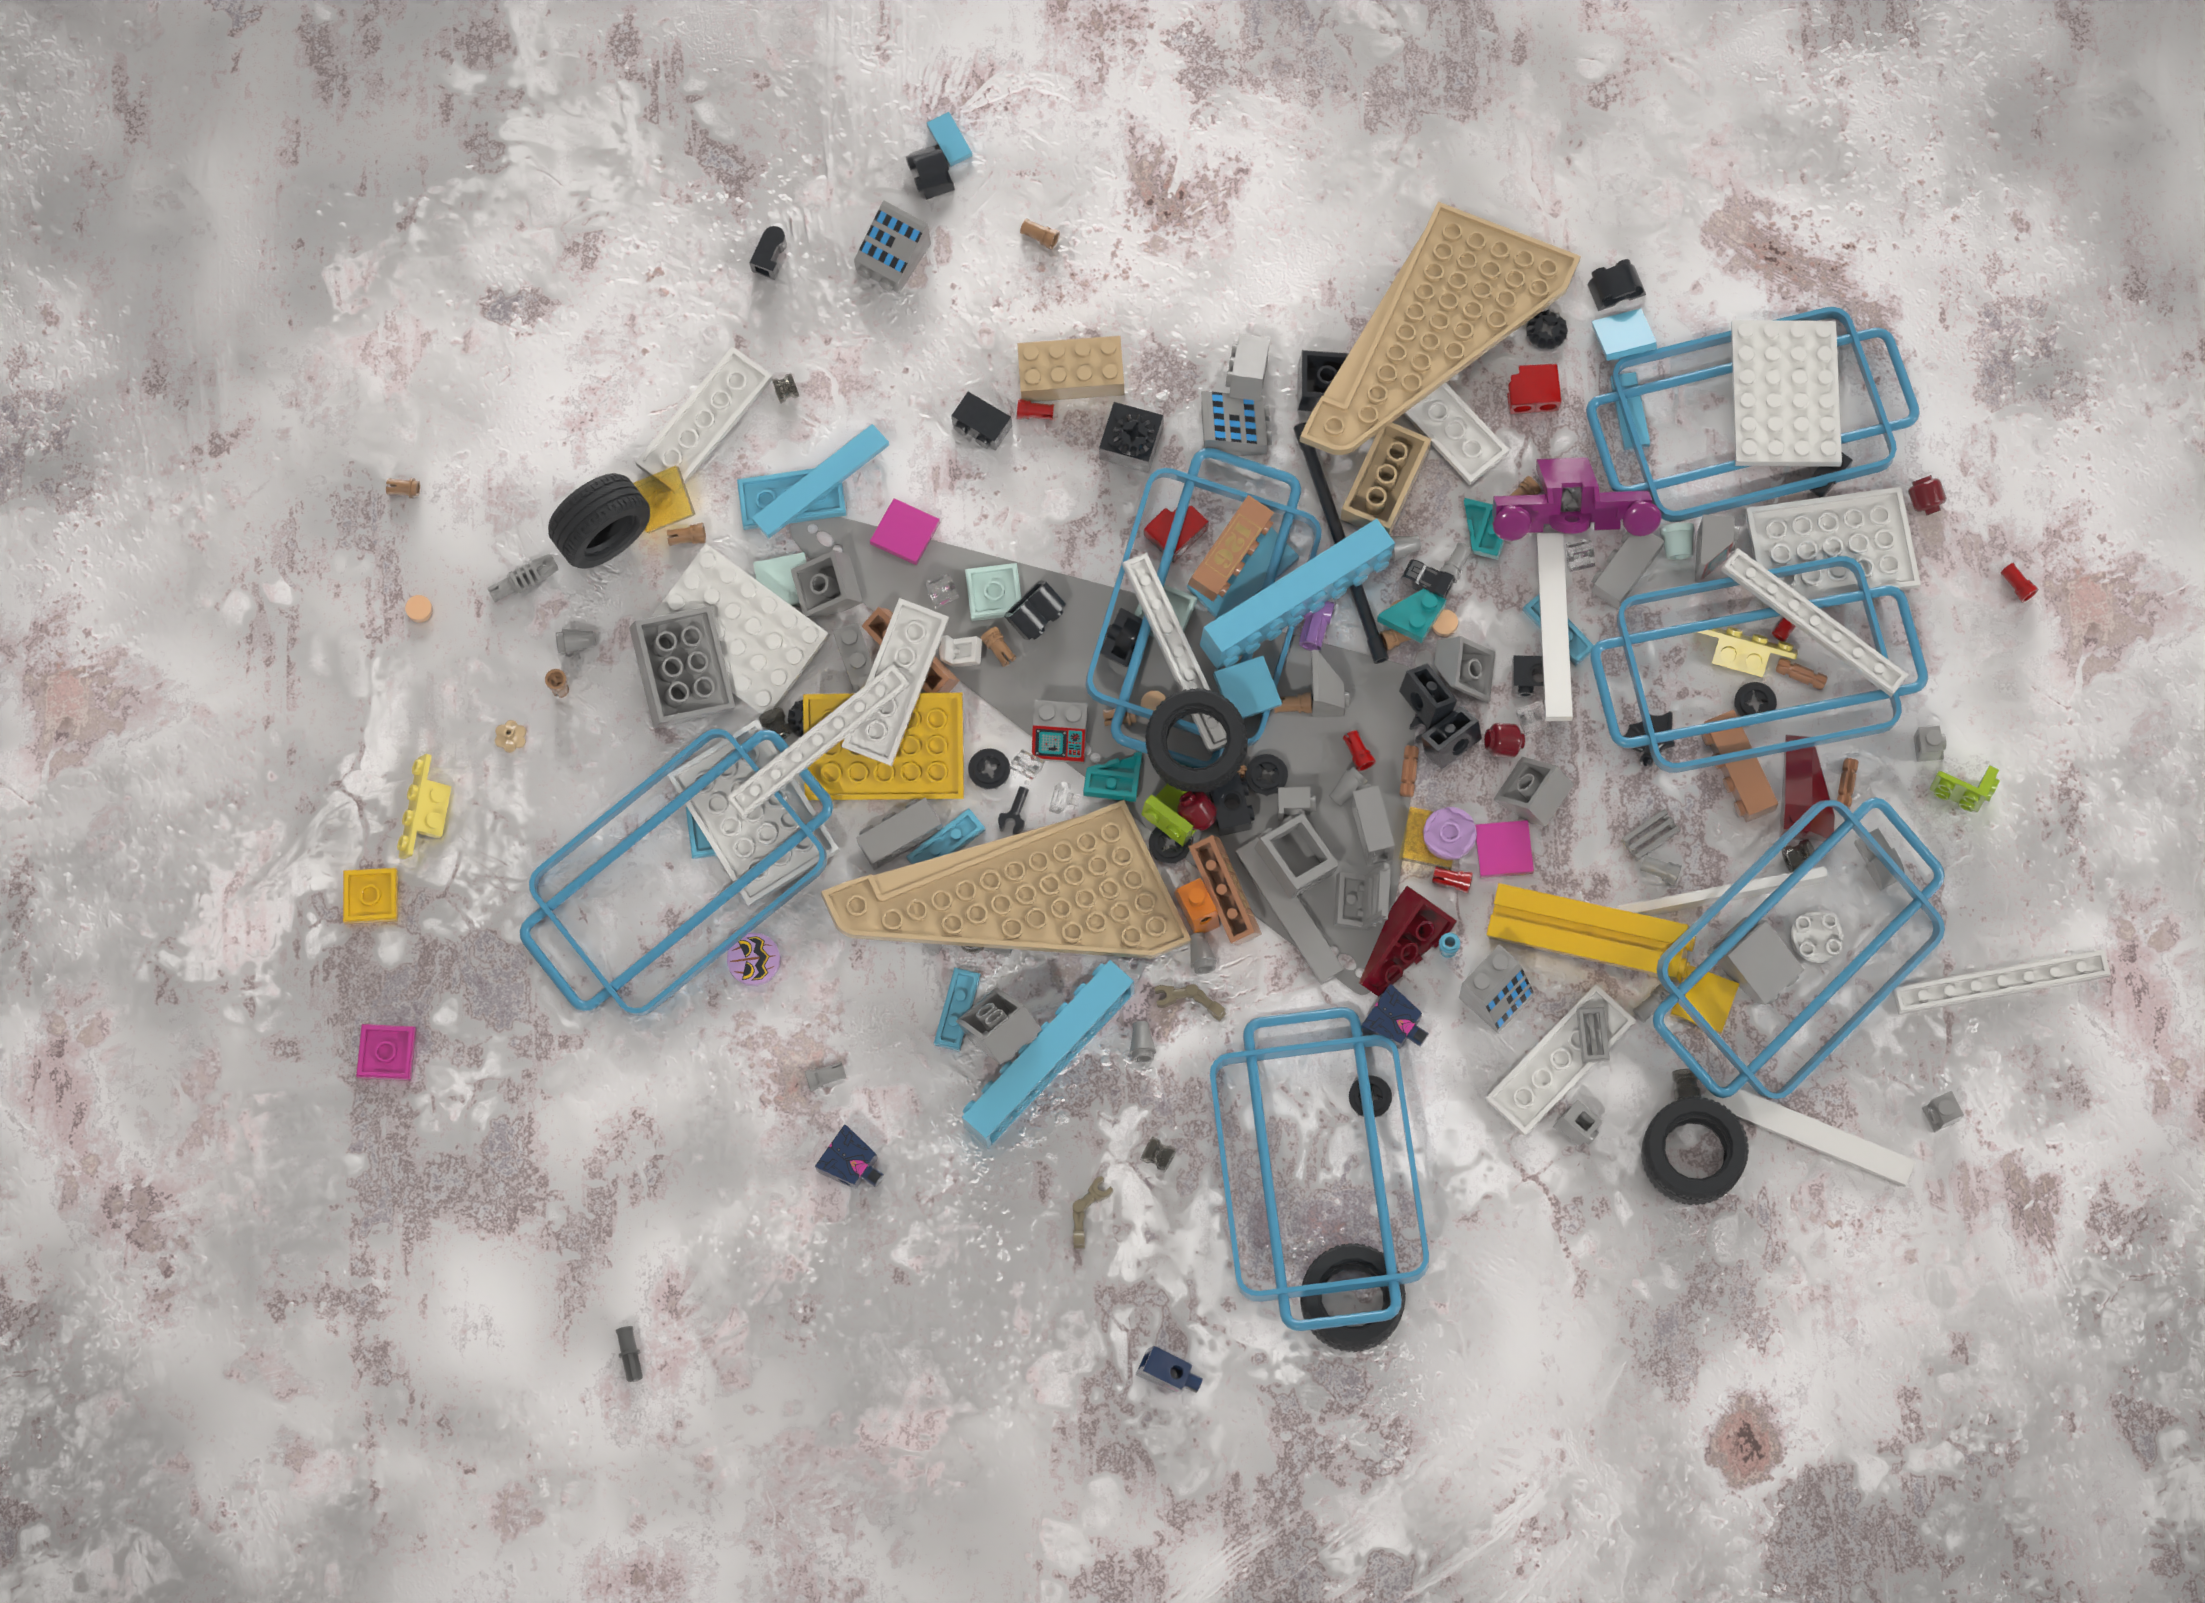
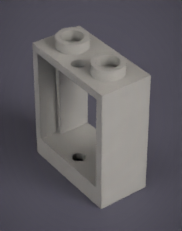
M1371 784L1359 786L1356 788V791L1352 792L1351 809L1366 865L1369 866L1393 860L1395 844L1379 785L1374 787Z
M1303 813L1296 818L1293 815L1289 816L1275 830L1269 828L1262 832L1255 846L1256 851L1290 899L1332 876L1339 866ZM1297 829L1321 863L1297 878L1272 845L1274 841Z

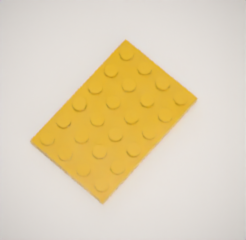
M963 692L920 693L892 766L842 748L843 739L807 768L830 795L832 800L964 799ZM855 693L803 694L804 734ZM804 782L805 796L807 797V799L819 800L817 796L813 793V791Z

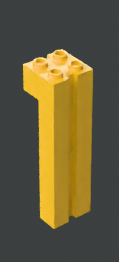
M1498 883L1494 909L1486 935L1490 939L1647 973L1649 977L1658 978V960L1690 926L1688 924ZM1696 936L1669 962L1667 970L1672 982L1681 983L1682 977L1687 978L1690 962H1688L1686 956L1688 951L1693 952Z

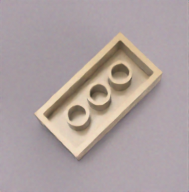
M1121 336L1017 343L1021 399L1038 402L1125 395Z
M1390 423L1378 432L1342 507L1341 520L1362 528L1373 520L1378 519L1387 533L1391 535L1430 451L1432 439L1394 423Z

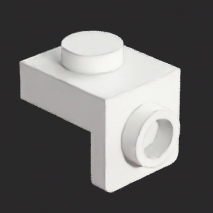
M944 635L939 647L940 660L953 668L981 664L982 639L977 636L953 639L948 635Z

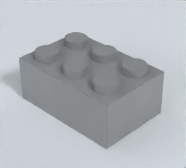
M998 987L993 989L956 1020L973 1045L1000 1065L1011 1060L1016 1055V1051L1024 1044L1026 1045L1034 1041L1037 1034L1042 1030L1023 1004Z

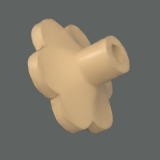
M514 720L507 721L505 725H499L495 730L497 735L495 744L497 747L504 748L508 753L514 752L516 748H522L526 743L524 738L526 735L525 727L517 725Z

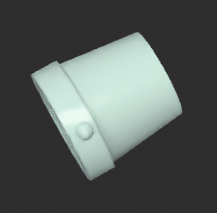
M1673 523L1660 527V536L1664 540V549L1668 560H1681L1693 556L1694 524Z

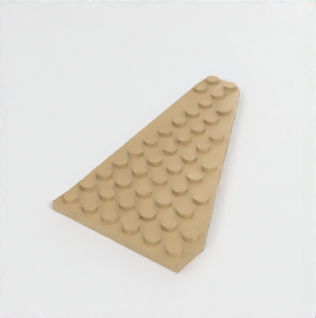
M1438 202L1418 242L1325 394L1320 398L1300 436V442L1333 455L1351 453L1563 296L1569 287L1581 256Z
M1124 800L1080 817L877 875H867L821 891V897L837 930L843 935L855 939L1147 959L1155 958L1187 945L1191 941Z

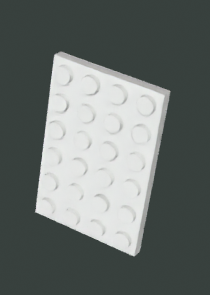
M1732 320L1731 346L1735 466H1841L1836 321Z
M1901 487L1748 507L1745 510L1754 560L1767 570L1837 556H1847L1855 559L1862 566L1869 588L1892 585L1900 590L1919 588L1921 585ZM1833 567L1779 578L1807 600L1859 590L1854 573L1845 567ZM1762 601L1763 608H1769V606Z
M705 543L652 617L711 606L732 693L769 719L831 634Z
M758 719L732 734V736L741 745L755 733L764 729ZM724 739L669 773L668 777L680 795L736 748L730 741ZM769 740L762 741L747 753L759 769H762L779 755L775 746ZM743 757L685 803L733 882L738 880L801 828L774 795L745 818L740 816L726 797L755 774V771ZM795 778L778 791L804 824H807L817 815ZM824 824L812 832L825 849L827 859L840 852ZM807 836L743 888L740 893L749 908L814 868L819 861L817 847Z

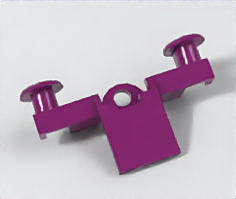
M1588 457L1537 459L1536 470L1545 494L1493 496V531L1499 538L1505 541L1519 540L1527 533L1543 532L1544 524H1549L1556 531L1566 534H1577L1587 531L1591 522H1594V531L1620 530L1621 519H1623V526L1628 533L1642 537L1653 533L1661 522V511L1656 505L1652 504L1649 491L1599 492V485ZM1581 487L1580 511L1560 512L1562 488Z

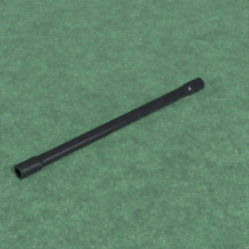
M1306 422L1294 426L1293 429L1299 447L1303 451L1334 544H1337L1345 539L1346 536L1316 449L1300 442V436ZM1353 584L1349 588L1367 637V644L1374 664L1385 662L1389 659L1383 639L1378 632L1363 585L1355 586Z

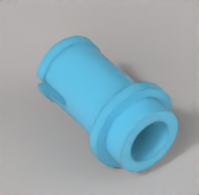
M1453 933L1442 935L1439 940V950L1442 951L1441 955L1445 958L1455 956L1460 948V939L1457 935Z

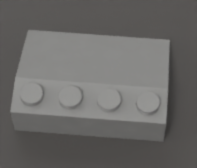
M711 606L637 620L629 627L654 729L735 708Z

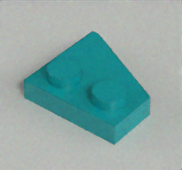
M1464 498L1473 554L1498 560L1505 540L1499 538L1493 531V504Z
M1423 588L1379 613L1377 622L1422 644L1445 608L1447 600Z
M1135 752L1134 756L1122 760L1116 758L1103 765L1097 764L1087 767L1083 796L1136 802L1142 752Z

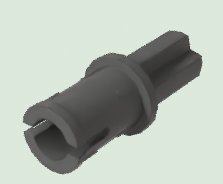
M633 1326L616 1329V1334L621 1351L619 1358H622L626 1380L628 1382L639 1381L643 1378L638 1356L641 1352L636 1347Z

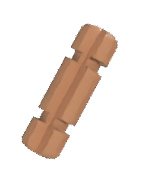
M1785 658L1779 660L1776 666L1777 673L1782 675L1789 674L1790 678L1807 685L1811 683L1813 684L1812 687L1819 690L1824 688L1828 678L1826 675L1819 672L1815 674L1814 670L1794 663V665L1790 664L1791 661Z
M1408 745L1404 750L1405 759L1403 760L1401 782L1403 783L1400 785L1399 793L1403 797L1414 796V783L1419 748L1416 746Z
M1845 758L1843 762V772L1841 773L1839 795L1837 797V801L1843 803L1848 809H1850L1852 803L1851 796L1854 792L1857 775L1855 773L1859 763L1858 760L1852 758Z

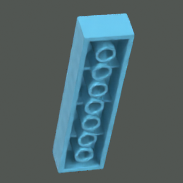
M1373 520L1203 628L1200 647L1217 670L1223 666L1227 668L1234 665L1239 660V656L1246 652L1247 654L1253 653L1261 646L1260 643L1266 639L1271 641L1277 638L1282 633V629L1288 625L1291 627L1296 626L1304 619L1303 616L1307 613L1312 612L1314 614L1325 606L1326 601L1331 598L1334 600L1340 598L1346 593V589L1353 584L1359 586L1368 579V575L1376 571V573H1379L1387 568L1390 557L1393 555L1392 551L1395 542L1379 520Z
M1111 960L1106 965L1101 963L1093 971V978L1088 984L1082 983L1075 990L1073 1000L1069 1004L1064 1002L1055 1012L1056 1018L1051 1023L1045 1022L1041 1026L1042 1030L1038 1033V1037L1032 1043L1024 1044L1018 1051L1020 1056L1014 1062L1008 1061L999 1072L1001 1076L995 1082L989 1081L981 1090L983 1095L976 1102L974 1100L970 1101L963 1109L964 1115L962 1120L964 1128L987 1149L995 1143L1135 994L1134 981Z

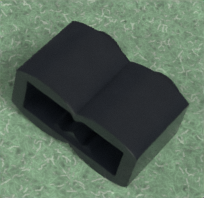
M1040 580L1005 613L1004 617L1023 639L1030 640L1032 638L1035 640L1044 633V626L1050 620L1054 622L1063 614L1064 611L1062 609L1066 603L1047 581Z

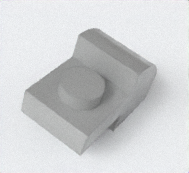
M1879 828L1869 832L1905 873L1895 848L1891 849ZM1861 838L1855 840L1856 848L1868 865L1866 869L1880 891L1896 883L1895 877Z

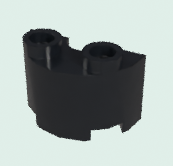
M938 144L905 156L910 171L915 169L918 177L914 178L918 192L923 191L926 200L955 190L954 183L948 172V164Z
M1629 259L1621 260L1615 266L1608 269L1601 267L1591 273L1593 278L1587 284L1598 311L1613 307L1620 301L1627 299L1630 301L1646 295L1636 268Z
M1120 608L1116 613L1113 624L1107 628L1100 655L1125 668L1128 667L1143 619Z

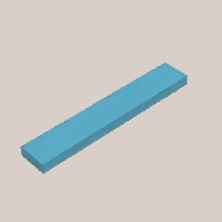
M871 424L751 517L752 521L770 539L887 448L889 441Z

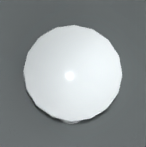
M1810 911L1802 914L1795 920L1791 929V942L1794 950L1802 958L1810 962L1823 963L1832 960L1842 949L1844 934L1834 914L1823 911Z

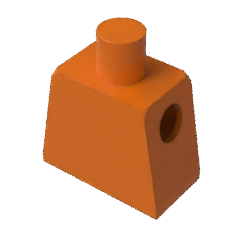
M1201 878L1175 890L1174 895L1193 934L1199 932L1205 934L1220 927L1217 909ZM1209 917L1208 920L1201 922L1204 918Z

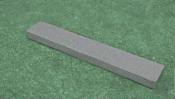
M1257 837L1237 849L1235 854L1322 985L1342 973L1344 968L1297 896L1292 899L1289 898L1256 851L1255 846L1259 841Z

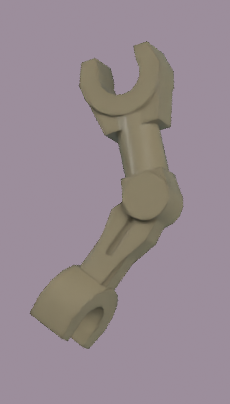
M1195 984L1174 989V986L1159 985L1154 988L1155 994L1164 993L1167 995L1164 1000L1157 1001L1158 1008H1166L1176 1003V999L1193 998L1194 1001L1202 1004L1219 1022L1226 1015V1009L1218 1002H1213Z
M1102 1176L1093 1181L1088 1189V1193L1083 1198L1073 1203L1074 1249H1085L1083 1221L1085 1218L1084 1212L1087 1210V1207L1095 1201L1098 1203L1109 1198L1113 1193L1111 1186L1106 1191L1098 1189L1099 1185L1104 1182Z

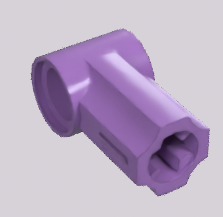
M1326 601L1325 606L1314 614L1309 612L1304 615L1305 622L1300 635L1299 646L1309 651H1321L1327 625H1330L1335 602Z

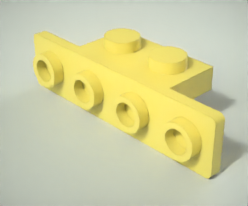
M1727 627V630L1716 628L1698 632L1719 638L1712 664L1759 677L1764 676L1770 653L1791 659H1796L1798 655V650L1793 649L1794 645L1783 641H1779L1778 644L1768 642L1767 637L1753 634L1752 637L1742 634L1743 631L1733 627Z
M429 754L418 757L412 766L414 779L407 792L409 805L402 818L404 831L397 843V850H399L398 858L400 859L412 856L417 833L434 838H441L443 834L452 786L427 780L431 762V755Z

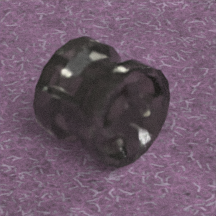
M791 373L786 374L782 379L775 378L771 380L780 404L785 402L787 398L792 397L795 399L799 397Z

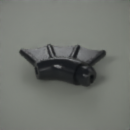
M1671 711L1660 716L1650 714L1654 733L1672 730L1673 713ZM1643 722L1630 724L1624 737L1632 738L1646 735ZM1674 740L1657 743L1660 754L1663 750L1675 746ZM1649 745L1629 748L1641 754L1639 762L1642 766L1647 768L1653 766L1654 761Z

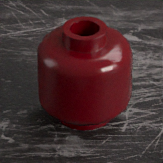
M1932 475L1913 481V486L1909 488L1908 494L1914 510L1917 512L1925 511L1926 516L1941 511L1940 505L1944 504L1947 500L1941 481L1938 478H1932Z
M1495 723L1485 732L1484 746L1493 757L1513 758L1518 755L1520 749L1524 748L1525 735L1521 733L1520 728L1516 724Z
M1188 791L1180 797L1177 813L1193 825L1192 830L1202 831L1214 823L1217 809L1204 792Z

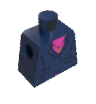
M1391 984L1361 1025L1363 1033L1389 1038L1399 1049L1407 1039L1421 1047L1429 1035L1428 1032L1417 1026L1422 1017L1421 1011Z
M845 1124L815 1165L817 1172L853 1189H857L863 1180L873 1187H877L884 1176L882 1172L873 1167L878 1159L876 1153Z
M1156 1346L1146 1350L1135 1374L1176 1393L1183 1388L1197 1393L1203 1381V1378L1190 1372L1192 1368L1191 1363ZM1171 1369H1174L1176 1371V1379H1174L1170 1375Z

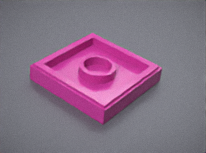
M893 498L870 539V544L917 566L940 524V519Z
M1528 820L1475 825L1480 878L1534 873Z
M362 1024L356 1077L358 1079L411 1081L416 1027Z

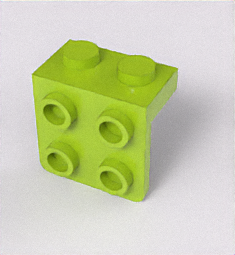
M1989 765L1978 788L1947 773L1938 771L1930 786V790L1939 799H1950L1958 803V806L1963 810L1978 812L1984 801L1989 802L2000 782L1996 778L1999 769Z
M1167 783L1156 797L1151 794L1147 798L1141 815L1166 833L1171 839L1184 846L1197 830H1192L1193 825L1177 813V807L1180 803L1179 799L1186 791L1176 789Z

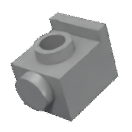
M1940 725L1918 727L1913 736L1917 762L1943 760V750L1946 749V736L1941 734Z
M1278 787V820H1284V815H1293L1296 818L1302 813L1310 815V812H1316V797L1310 796V787Z
M1952 1091L1932 1099L1928 1105L1922 1107L1934 1132L1959 1122L1964 1116Z
M1577 1100L1565 1110L1553 1128L1556 1130L1560 1129L1578 1146H1581L1584 1142L1589 1145L1599 1134L1596 1129L1602 1120Z

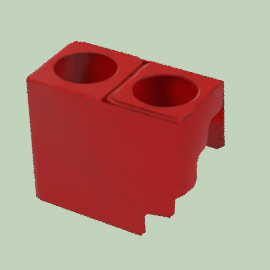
M1557 364L1520 365L1518 367L1519 373L1511 375V382L1508 384L1509 413L1522 414L1558 411L1562 400Z
M1192 505L1188 507L1175 548V555L1172 558L1173 563L1181 557L1176 558L1179 553L1178 550L1183 545H1188L1184 551L1185 553L1200 538L1198 537L1194 540L1196 535L1204 527L1206 529L1201 536L1208 530L1209 521ZM1164 508L1143 531L1144 536L1162 553L1165 549L1176 509L1171 512Z

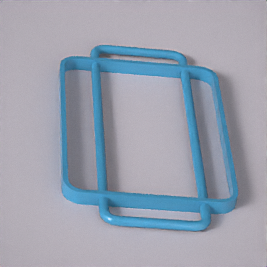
M1825 307L1772 320L1818 321L1833 318L1844 325L1847 334L1837 336V347L1851 344L1879 424L1841 433V444L1883 434L1889 450V456L1886 459L1680 511L1666 509L1661 504L1656 490L1751 466H1735V460L1653 480L1626 399L1732 373V362L1625 389L1622 388L1619 373L1631 366L1731 342V331L1629 355L1620 359L1616 363L1612 375L1615 391L1593 397L1586 407L1587 419L1611 489L1614 492L1649 491L1652 504L1659 508L1663 520L1681 522L1701 517L1703 514L1709 515L1826 486L1833 481L1838 483L1886 470L1893 463L1897 450L1892 432L1914 425L1920 415L1919 405L1893 335L1880 327L1856 332L1850 315L1837 307ZM1881 338L1885 342L1909 409L1907 417L1888 422L1860 341ZM1619 401L1644 479L1643 483L1624 486L1619 482L1596 413L1600 405Z
M1208 447L1200 449L1194 454L1188 473L1171 468H1162L1150 475L1141 497L1085 683L1087 693L1093 700L1116 708L1111 722V734L1118 744L1147 754L1146 742L1125 736L1121 731L1125 712L1147 719L1153 713V710L1129 703L1151 630L1145 614L1119 699L1098 692L1093 684V674L1125 573L1122 563L1129 560L1152 483L1163 477L1184 483L1157 572L1163 588L1194 486L1244 502L1246 497L1250 495L1274 513L1284 515L1262 586L1263 590L1275 583L1293 519L1308 524L1313 531L1314 539L1308 561L1316 557L1321 540L1322 529L1318 520L1313 515L1297 509L1301 495V486L1294 475ZM1205 458H1212L1287 483L1291 488L1287 506L1197 477L1202 461ZM1288 625L1273 675L1276 689L1295 626L1291 627ZM1244 653L1240 663L1251 660L1253 653ZM1270 710L1262 713L1256 735L1248 738V747L1254 745L1263 734ZM1179 719L1173 726L1200 735L1198 727L1194 723ZM1224 748L1213 752L1212 757L1207 761L1171 750L1168 751L1171 757L1180 765L1194 769L1204 768L1216 762L1224 752Z
M1837 556L1769 569L1768 571L1778 578L1833 567H1845L1851 570L1856 577L1859 587L1858 591L1811 599L1809 601L1819 609L1863 601L1876 651L1888 660L1872 598L1894 597L1898 604L1918 675L1917 680L1914 683L1901 685L1892 697L1879 689L1654 733L1632 644L1781 615L1769 607L1629 634L1624 611L1631 606L1738 586L1740 584L1727 577L1631 596L1621 604L1617 614V626L1620 636L1598 641L1590 652V660L1609 734L1613 742L1623 748L1649 745L1655 765L1668 773H1679L1889 731L1896 725L1902 713L1899 696L1921 691L1928 681V671L1908 600L1902 590L1892 585L1869 588L1862 566L1855 559L1847 556ZM1623 646L1646 735L1626 738L1620 733L1601 661V653L1606 649ZM1890 698L1893 709V718L1886 723L1681 763L1666 761L1661 756L1657 744Z
M711 729L703 733L532 873L529 880V890L541 907L522 923L520 939L574 1008L580 1011H591L612 996L619 1006L631 1015L644 1016L651 1013L819 877L825 870L827 853L812 832L829 819L833 811V801L826 790L806 768L799 776L823 805L822 811L807 824H804L781 794L776 792L774 796L801 828L611 983L607 981L552 912L742 757L757 773L760 769L747 753L764 740L771 741L782 753L789 746L778 733L771 730H761L741 745L730 733L722 729ZM724 738L733 744L736 749L545 903L538 892V883L544 874L710 740ZM807 836L810 838L819 851V861L814 869L648 1004L641 1008L627 1006L617 993L620 988ZM547 915L605 987L588 1001L581 1000L530 935L533 926Z
M1877 797L1869 798L1853 813L1839 801L1825 800L1817 802L1662 954L1657 964V976L1670 995L1654 1012V1028L1714 1096L1719 1098L1731 1097L1748 1082L1763 1097L1773 1099L1786 1097L1943 939L1945 931L1944 921L1928 901L1944 882L1945 874L1941 863L1884 799ZM1830 806L1838 811L1845 821L1676 987L1668 976L1667 969L1671 959L1822 809ZM1873 808H1878L1932 869L1934 874L1933 880L1921 892L1861 824L1860 820ZM1853 829L1913 900L1746 1066L1684 995ZM1921 908L1932 921L1933 932L1929 940L1781 1089L1776 1092L1767 1090L1754 1074ZM1677 1002L1739 1071L1740 1074L1728 1086L1720 1087L1664 1024V1016Z
M1347 1007L1252 1019L1247 1023L1243 1031L1245 1051L1221 1055L1213 1062L1210 1068V1081L1233 1260L1239 1292L1245 1298L1255 1302L1278 1300L1282 1322L1287 1328L1294 1331H1309L1392 1319L1401 1308L1400 1284H1408L1420 1280L1429 1268L1427 1237L1399 1052L1396 1044L1391 1039L1381 1035L1363 1036L1359 1016ZM1335 1018H1345L1350 1022L1352 1038L1255 1049L1254 1032L1259 1028ZM1365 1047H1383L1391 1053L1394 1061L1423 1254L1421 1266L1414 1271L1406 1273L1397 1272ZM1354 1049L1387 1275L1287 1287L1257 1061ZM1247 1063L1276 1289L1255 1291L1249 1289L1241 1278L1216 1076L1219 1070L1230 1064ZM1384 1286L1389 1287L1391 1303L1384 1310L1306 1320H1296L1291 1315L1289 1298Z

